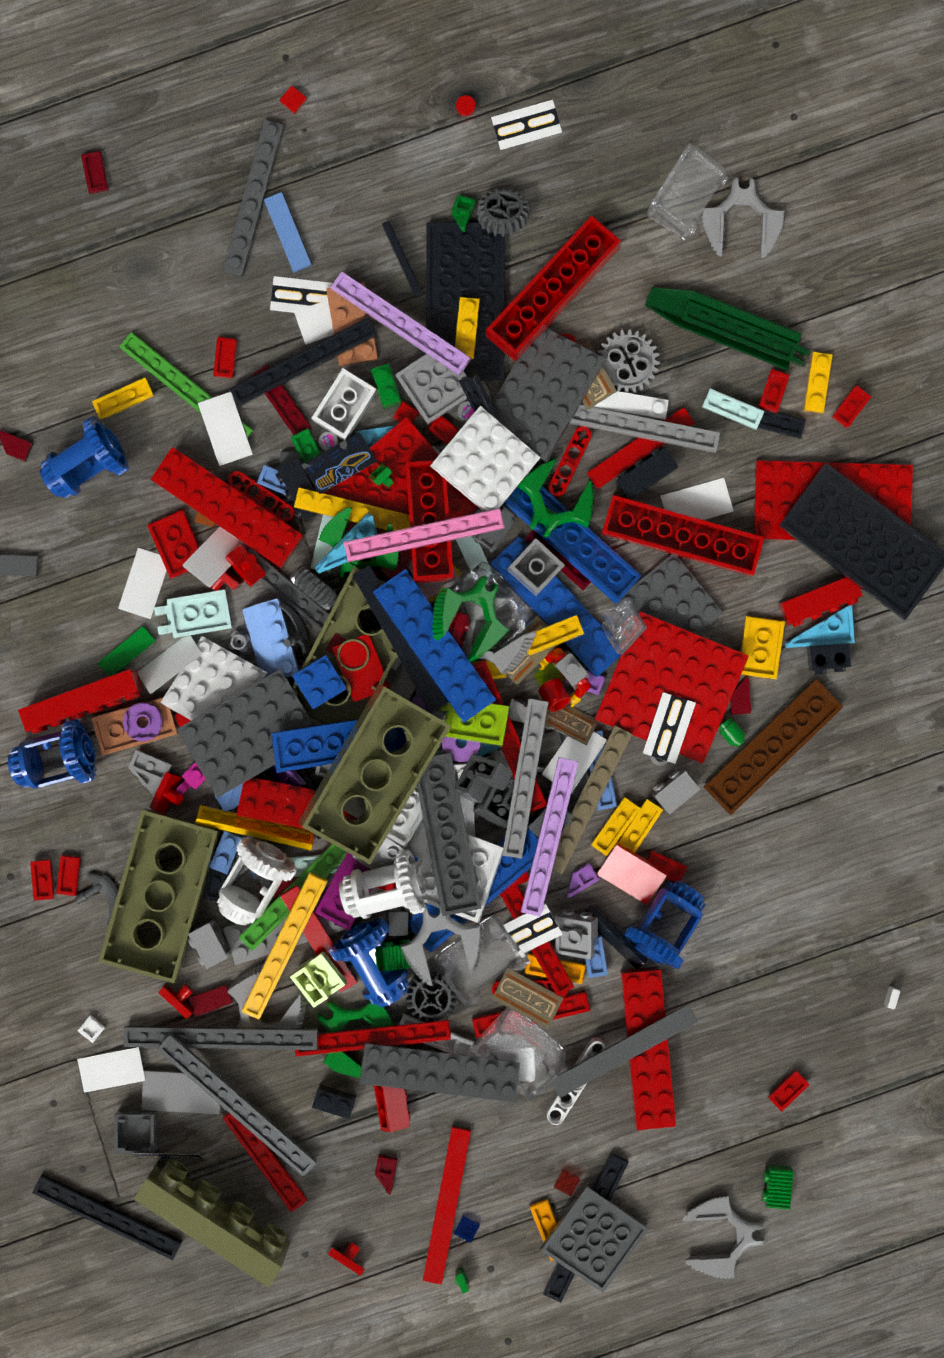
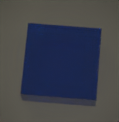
M462 1215L454 1235L471 1243L480 1224Z

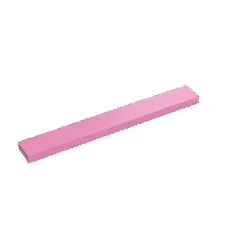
M499 508L345 541L344 546L347 560L352 562L504 529V524Z

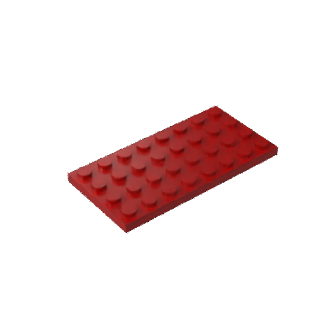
M756 461L754 535L765 537L764 540H796L778 525L825 462ZM827 463L911 526L913 465Z

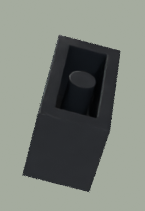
M319 1084L312 1108L350 1119L356 1095Z

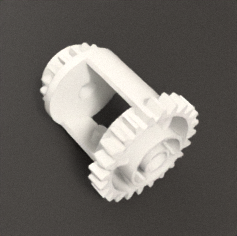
M248 836L246 838L243 837L236 847L239 858L219 890L220 897L217 901L221 914L230 921L240 925H247L250 922L254 923L256 918L261 917L283 880L286 882L290 881L297 871V867L294 866L295 863L291 861V858L286 857V853H283L280 849L266 841H261L259 838L256 840L254 837L249 838ZM244 864L254 873L273 881L269 889L263 887L260 890V894L264 896L262 902L244 889L232 885Z
M409 849L398 851L396 860H394L392 865L361 872L359 869L353 870L351 875L344 876V879L339 883L343 908L348 915H353V918L360 916L363 919L370 918L372 913L400 906L408 908L412 914L422 913L425 910L424 896L426 891L423 874ZM396 882V889L372 895L369 894L368 889Z

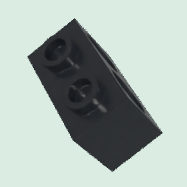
M849 643L807 647L809 671H815V674L827 673L826 669H834V672H844L846 667H851ZM837 653L843 655V661L840 664L836 663L834 659ZM817 655H822L824 658V662L820 666L815 663Z

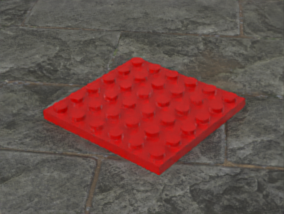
M406 417L369 448L377 460L376 463L322 494L409 515L405 462L432 461L439 455ZM381 463L392 471L388 477L394 483L389 488L383 483L377 486L369 478ZM447 481L449 519L471 515L477 506ZM349 521L347 530L350 531L357 523ZM376 528L377 534L386 533V530ZM411 549L398 551V564L395 571L380 567L389 579H392L405 569L408 571L407 565L410 564L409 561L412 559Z
M639 611L594 720L611 727L615 725L647 741L663 693L695 702L696 704L679 754L703 764L749 655Z

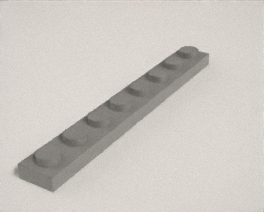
M584 405L579 406L569 423L712 453L717 451L720 436L719 432L595 407L586 410Z
M528 700L503 856L520 859L523 857L549 703L546 701Z

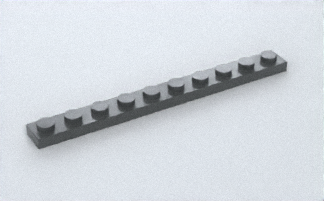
M179 1026L124 1027V1047H158L171 1033L187 1048L318 1049V1029Z
M170 1033L157 1047V1050L302 1177L316 1164L317 1160L173 1034Z

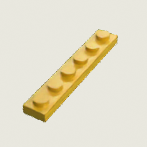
M298 488L294 508L334 517L342 510H345V508L352 507L353 511L349 520L351 522L358 523L367 513H370L373 516L376 528L387 530L389 523L393 526L394 531L410 528L409 515Z
M203 805L199 807L195 824L307 850L312 848L314 833L310 831L237 817V813Z

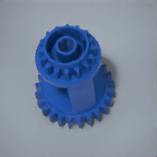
M92 416L83 422V439L60 454L50 452L46 456L47 459L41 462L42 468L39 470L41 478L55 496L67 498L70 495H78L81 493L80 485L104 469L114 472L119 476L129 470L128 461L120 442L112 431L105 425H102L101 421L96 417Z
M76 719L63 723L62 731L22 741L19 746L12 748L13 751L8 755V768L14 782L24 788L31 787L37 789L76 778V781H79V783H87L94 780V776H96L95 771H97L95 766L97 764L95 760L96 755L92 739L89 737V732L86 733V727H83L82 722L79 723V720ZM59 739L61 756L68 772L44 778L43 763L36 746L42 744L43 749L46 750L51 748V741Z
M675 880L674 884L669 882L665 889L661 888L638 927L633 928L629 926L624 936L635 944V949L661 965L666 963L671 967L679 969L684 961L679 954L703 916L701 911L706 905L703 902L704 897L693 888L678 880ZM665 900L691 915L674 945L647 930L654 917L656 919L661 918L662 912L659 909Z
M384 918L364 922L353 927L343 934L329 950L334 961L352 962L366 986L362 991L364 998L369 999L374 1006L378 1004L379 1007L390 1005L406 994L408 991L407 986H409L405 969L379 971L376 966L375 947L382 946V941L390 929Z

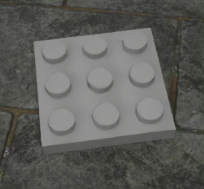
M428 354L395 374L427 425L467 399L459 383V380L466 376L464 371L459 376Z

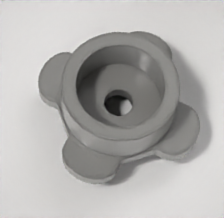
M234 631L231 634L232 638L228 646L231 650L236 649L240 650L241 653H245L250 636Z

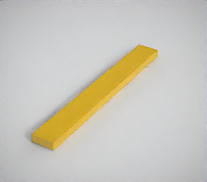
M309 872L241 1012L260 1019L327 884V879Z

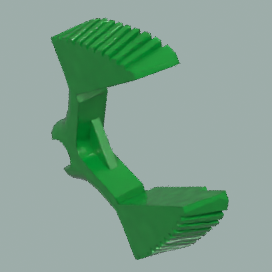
M549 458L548 462L542 461L537 466L531 468L517 486L530 497L534 514L530 522V529L533 531L537 523L543 524L546 529L543 537L550 536L557 526L573 522L587 528L593 515L594 488L591 479L588 480L572 511L556 514L545 507L539 490L552 469L556 458Z
M345 508L338 515H335L322 529L319 540L334 547L345 535L353 508ZM391 523L388 524L386 533L394 531ZM398 552L341 564L339 575L343 579L346 572H351L354 566L361 570L370 565L371 569L384 567L395 571L398 564Z
M481 576L475 585L466 591L454 592L449 588H441L435 600L436 603H434L432 632H434L433 638L436 641L446 634L462 602L471 600L482 608L484 619L487 622L484 623L471 648L472 651L468 657L470 662L484 655L509 631L497 619L494 600L498 591V585L493 583L487 591L485 588L486 576Z
M371 1001L361 1008L345 1009L333 1002H327L326 1005L333 1011V1016L326 1018L320 1013L317 1015L318 1020L325 1026L328 1033L340 1032L349 1020L361 1019L362 1017L375 1028L394 1026L384 1007H379L378 1004L374 1006ZM348 1052L327 1053L322 1063L329 1066L328 1068H332L333 1071L340 1072V1074L343 1073L344 1075L347 1074L348 1076L360 1078L362 1064Z

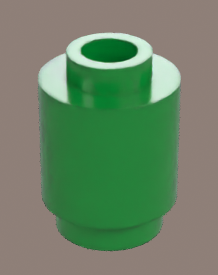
M729 717L719 725V733L731 747L733 745L738 747L745 741L744 736L746 733L735 720L732 721Z

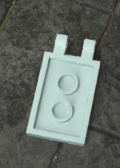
M225 590L167 599L168 605L154 607L156 616L167 614L168 625L157 627L159 635L173 633V638L232 628Z

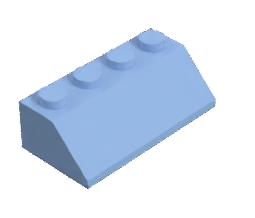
M277 598L243 609L258 668L266 671L269 675L281 669L286 678L292 677V675L299 672L300 669L294 647H286L283 643L286 638L290 637L284 612L279 608V604H281L280 599Z

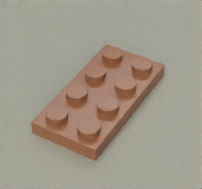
M326 288L334 335L368 317L371 320L370 315L338 295L331 288ZM373 338L338 356L339 366L378 360L375 339Z
M163 698L146 702L157 707L163 718L162 730L152 740L136 741L126 733L123 719L130 707L91 718L102 756L177 735L178 731L172 710L161 703ZM144 716L140 717L138 725L145 728L148 725V719Z

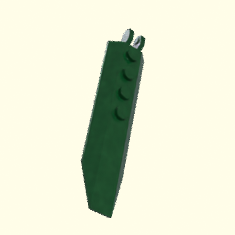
M652 287L645 303L646 307L681 329L784 370H788L790 362L800 367H805L806 362L793 357L795 351L804 356H809L811 353L810 350L798 346L802 336L801 333L693 290Z

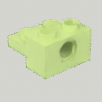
M324 951L313 959L310 958L301 964L290 976L313 1007L328 999L331 994L347 983V980Z

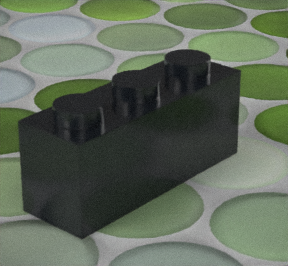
M657 448L649 454L651 458L646 461L643 459L639 460L633 465L634 469L629 473L625 470L617 476L618 480L615 483L626 499L632 500L678 468L666 448L662 450Z
M298 458L277 468L278 473L275 475L280 485L284 483L288 490L284 492L290 502L296 501L298 488L315 492ZM298 508L294 509L298 518H303L304 521L318 515V513Z

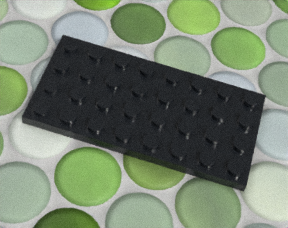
M427 222L426 328L455 347L460 297L480 299L474 359L470 360L463 371L466 376L477 374L480 381H504V352L486 337V329L504 311L505 235L504 237L501 234L495 236L494 232L488 234L487 229H482L479 223H468L465 232H463L457 223Z
M827 463L821 467L778 525L903 620L908 618L944 568V551Z

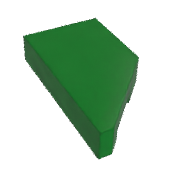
M457 195L451 213L460 229L465 232L476 206V199Z

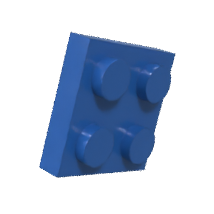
M327 655L292 675L312 709L347 689Z

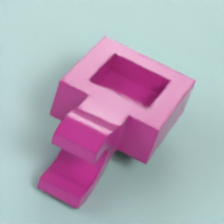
M196 762L182 775L185 781L176 791L183 795L191 786L196 790L206 780Z

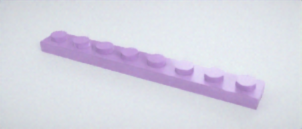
M341 272L330 287L338 295L460 376L470 362V357L345 273Z
M558 757L521 908L522 913L541 917L578 761Z

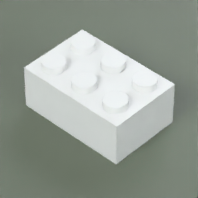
M343 368L312 416V420L342 440H346L350 437L376 396L377 390Z

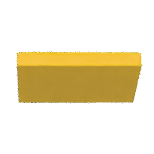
M745 616L740 652L749 655L741 675L777 679L785 621Z

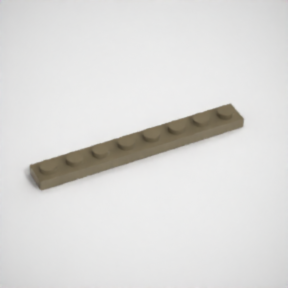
M614 725L570 813L573 816L570 819L572 823L569 826L564 825L561 831L552 870L563 874L632 736L631 733Z

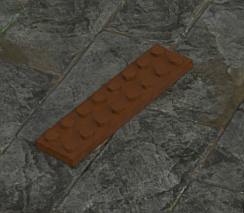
M815 679L712 777L703 788L731 816L825 726L843 706Z

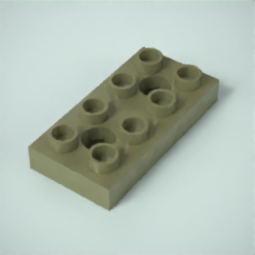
M356 566L353 567L301 668L302 670L327 655L339 676L348 685L347 691L349 693L347 698L335 702L328 700L312 709L296 681L292 686L307 715L315 725L359 719L371 698L369 696L353 702L349 681L343 676L335 655L325 650L335 633L347 640L339 647L337 656L342 667L350 671L363 668L369 660L367 646L362 641L354 638L364 634L371 637L384 670V674L379 682L381 685H383L397 658V654L383 629L371 631V633L362 629L359 614L362 610L370 608L352 576L361 570ZM377 578L381 586L384 583H386L385 581ZM350 641L361 643L367 651L365 663L356 669L346 667L340 660L342 646Z
M378 684L298 823L310 832L371 864L451 725L383 685ZM392 728H403L406 740L402 748L397 751H387L384 745L386 733ZM353 797L363 798L366 805L364 814L357 820H346L343 814L345 803Z
M147 808L141 810L98 962L170 983H175L178 980L189 943L188 934L193 929L220 829L195 824L196 822ZM169 845L176 846L181 851L183 857L182 864L172 870L164 868L159 861L160 850ZM151 921L159 927L161 931L160 941L158 940L152 945H146L140 941L137 929L144 922Z
M159 1159L134 1197V1200L269 1288L282 1269L290 1245L285 1242L287 1238L286 1233L274 1224L268 1223L264 1228L251 1220L254 1213L246 1205L234 1202L230 1206L219 1199L221 1191L212 1183L202 1180L198 1185L187 1178L186 1175L189 1171L180 1162L169 1159L167 1163H164Z

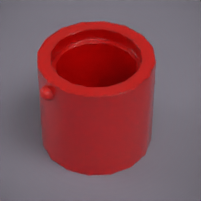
M558 678L549 680L538 690L543 701L549 702L548 709L550 712H557L565 708L572 700Z

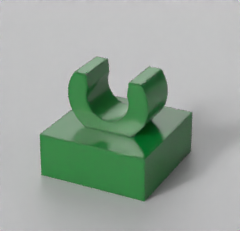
M383 463L369 476L377 486L383 483L389 488L394 483L388 477L392 471Z

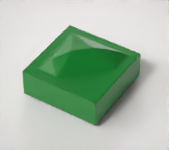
M461 1267L455 1270V1284L460 1287L462 1294L469 1292L470 1284L464 1269Z

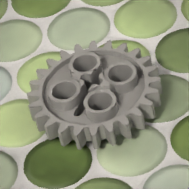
M629 329L627 335H625L623 330H621L620 336H617L614 332L613 340L607 337L608 345L602 343L601 347L604 351L598 350L597 353L605 358L606 361L603 367L613 385L617 386V391L619 392L621 388L624 389L625 393H628V390L631 389L634 394L636 387L642 391L643 383L649 386L650 382L648 379L654 380L655 376L652 373H658L659 371L654 367L660 364L659 361L655 360V358L659 357V353H653L657 346L650 347L652 339L646 342V334L640 338L638 337L639 331L632 335L631 329ZM634 344L637 347V352L630 353L627 350V346ZM620 346L623 347L626 358L628 360L632 359L630 365L637 377L633 376L629 364H624L625 356L619 349ZM617 353L620 356V360L618 362L611 361L610 354ZM639 361L644 362L646 369L643 371L638 370L636 363ZM625 370L628 372L629 378L621 379L618 373Z

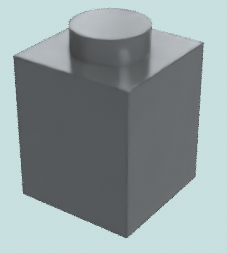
M401 906L385 910V921L390 928L386 934L388 936L408 935V911L402 910Z

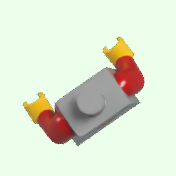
M556 648L549 652L540 662L541 667L539 669L543 670L551 662L575 690L570 694L572 699L570 707H573L581 701L582 696L590 689L591 684L588 680L590 676L567 649L564 651L562 648Z

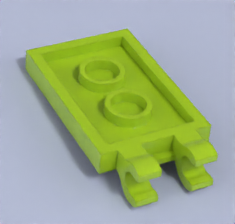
M449 703L437 710L446 712L444 722L451 725L445 737L503 746L509 706L490 704L464 723Z

